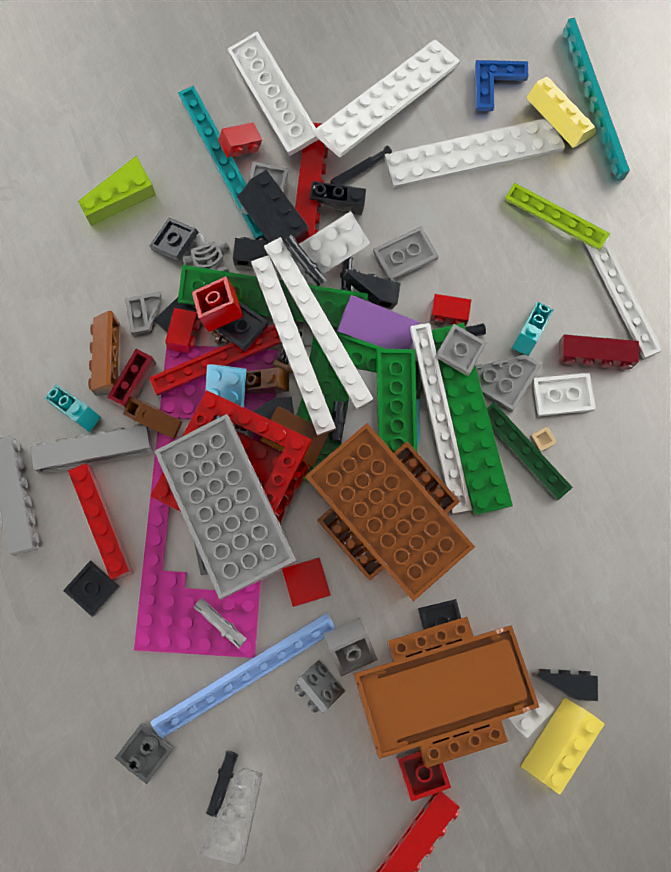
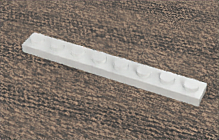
M606 241L600 251L585 243L632 339L639 341V353L642 359L660 353L662 349L608 242Z

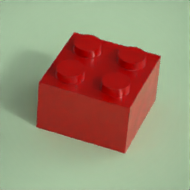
M226 276L192 292L198 318L208 332L243 317L236 291Z
M420 749L396 756L411 802L451 788L444 764L440 763L427 768L424 765Z

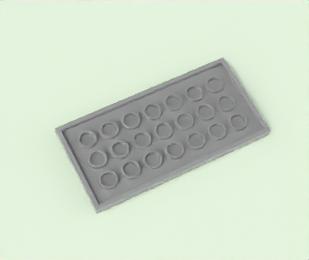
M227 414L155 450L158 461L219 599L222 600L297 562Z

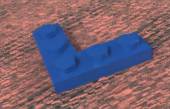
M476 60V111L494 110V80L527 81L529 77L528 61Z

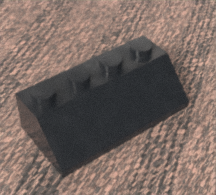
M267 169L250 179L237 199L269 243L280 237L285 241L290 235L298 243L309 236L308 225Z

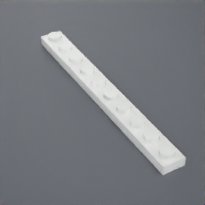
M280 237L265 245L264 248L357 410L373 401V397Z
M269 255L251 261L317 436L336 430Z
M430 323L411 326V335L444 483L460 501L451 509V514L472 510L439 362L435 358L437 353Z

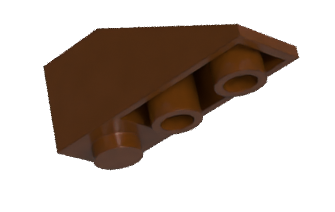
M278 367L246 372L245 394L289 392V373Z
M130 397L123 412L125 416L172 439L176 438L183 421L148 402L134 397Z

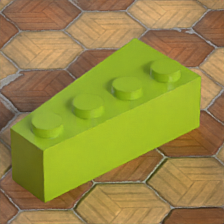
M136 155L78 200V203L92 226L155 196L156 193Z

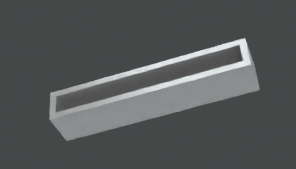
M135 424L132 428L128 429L119 427L107 433L105 431H98L91 436L77 435L75 439L70 440L61 438L49 444L48 442H40L36 444L37 446L30 447L33 470L38 473L153 451L150 429L143 424Z
M8 435L0 437V513L8 553L17 556L38 550L39 537L34 531L33 525L36 524L34 515L30 512L32 502L26 492L28 482L26 477H23L22 469H24V463L19 458L18 453L20 451V444L18 440Z

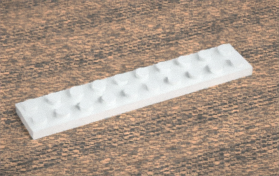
M436 39L316 128L314 135L341 158L458 67L460 60Z
M545 118L392 152L391 154H385L384 158L393 189L561 152L564 151L565 146L561 134Z

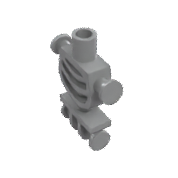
M204 235L196 236L194 240L197 247L191 249L192 255H183L184 265L193 262L195 267L216 270L223 263L221 251L230 249L227 242L223 239L222 243L217 245L215 241L207 243ZM227 266L217 269L219 271L229 272Z

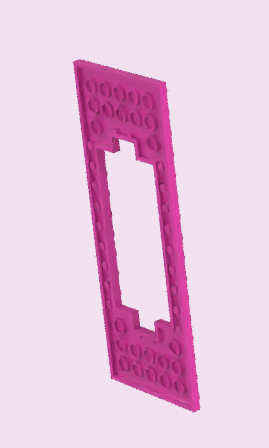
M195 345L194 348L191 347L190 354L168 350L166 346L164 371L219 347ZM265 350L228 367L246 369V372L276 368L273 367L275 359H278L279 351ZM207 375L162 394L160 409L177 419L191 420L206 392ZM245 394L244 408L255 411L271 399L276 398V394ZM157 432L155 450L177 440V436L175 439H172ZM253 433V439L260 442L262 437ZM156 454L154 457L151 493L163 473ZM150 497L134 650L254 658L261 580L222 600L219 599L216 590L186 588L187 572L164 571L170 506ZM201 598L229 623L232 622L237 631L247 638L239 649L229 639L223 637L221 632L200 612L194 609L195 604Z

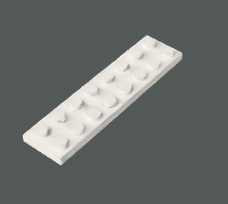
M258 31L228 48L229 54L289 156L319 140L314 135L316 127Z

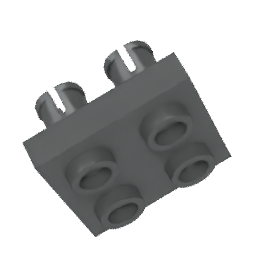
M320 660L296 680L298 684L294 687L295 692L302 689L298 693L300 697H303L305 694L310 697L311 700L307 705L309 709L315 705L311 709L314 713L318 712L319 709L324 713L345 692L340 682L333 677Z
M141 723L116 755L115 759L145 784H148L174 748Z

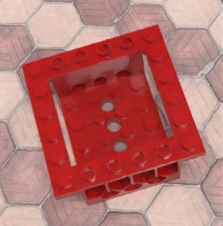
M206 390L182 437L216 420L217 416L222 417L227 414L232 423L284 447L283 452H280L236 431L258 479L262 480V488L281 525L310 468L304 457L312 443V439ZM163 472L150 497L180 511Z

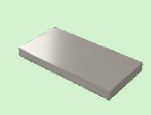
M357 369L372 395L373 401L356 410L349 397L341 444L366 423L378 435L377 373Z

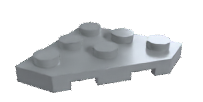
M521 355L516 358L502 359L475 366L483 395L513 412L542 364L527 355Z

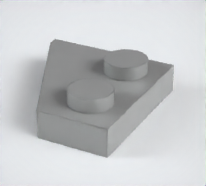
M161 292L125 298L132 335L151 332L162 298Z

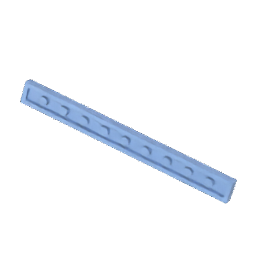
M327 613L150 721L152 728L161 739L321 641L324 639L323 634L335 629Z

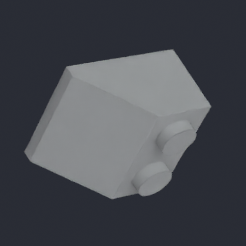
M360 618L323 634L341 677L378 660Z

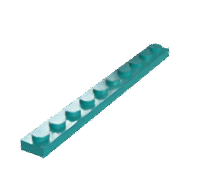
M575 17L569 18L563 29L564 37L568 40L569 51L573 54L574 65L578 68L580 81L583 82L585 96L590 102V110L596 118L595 123L601 132V141L606 146L607 157L611 160L613 174L616 175L618 181L624 180L630 172L627 160Z
M194 85L179 91L178 96L241 213L242 205L237 197L247 185L233 158H227L219 144L220 134ZM241 213L254 239L264 238V235L248 214Z

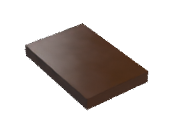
M276 406L270 420L312 439L304 460L310 467H313L329 432L317 436L311 422ZM263 437L260 442L280 452L284 450V447Z

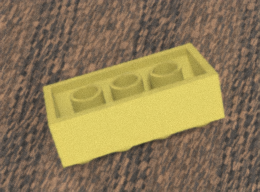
M545 77L535 83L527 99L573 148L596 135L595 126L559 90L552 80Z
M564 697L520 766L560 795L605 723Z

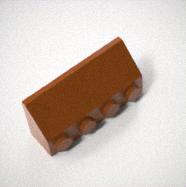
M107 311L94 317L93 324L90 326L93 342H90L92 360L89 361V370L92 373L91 378L88 380V386L95 396L109 395L119 378L120 323L112 311Z

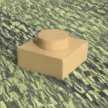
M548 426L530 436L535 447L540 452L557 443Z

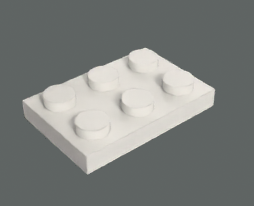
M590 373L534 378L532 380L538 417L588 412L596 409Z
M534 687L539 708L507 718L525 738H528L555 710Z

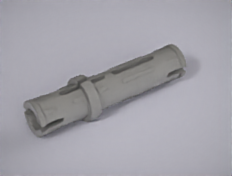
M203 598L195 604L194 609L200 612L221 632L223 637L229 639L238 649L245 643L247 638L237 631L234 627L235 625L225 620Z

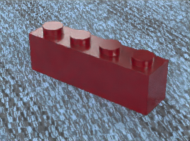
M564 334L559 340L558 361L564 362L567 365L582 363L584 366L602 365L603 368L616 366L623 370H629L639 363V341Z

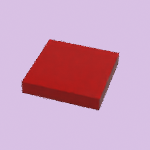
M320 557L282 569L293 607L331 596Z

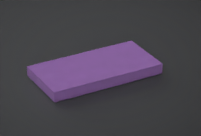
M350 295L337 331L385 349H410L413 343L410 327L420 325L421 322Z

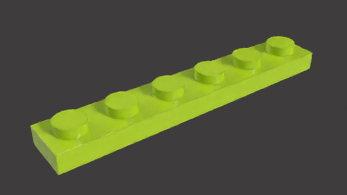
M515 182L505 196V201L599 251L610 236V233Z

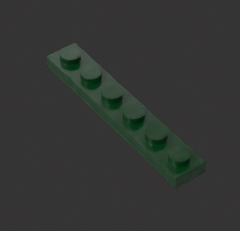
M493 402L487 408L493 432L557 501L561 499L573 487Z

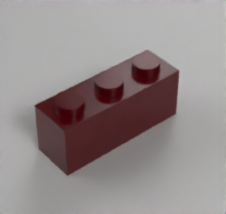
M135 349L107 396L108 400L125 410L130 397H138L157 363L154 358Z

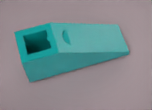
M537 301L512 348L529 356L554 310Z
M57 384L44 398L88 432L101 419V416Z

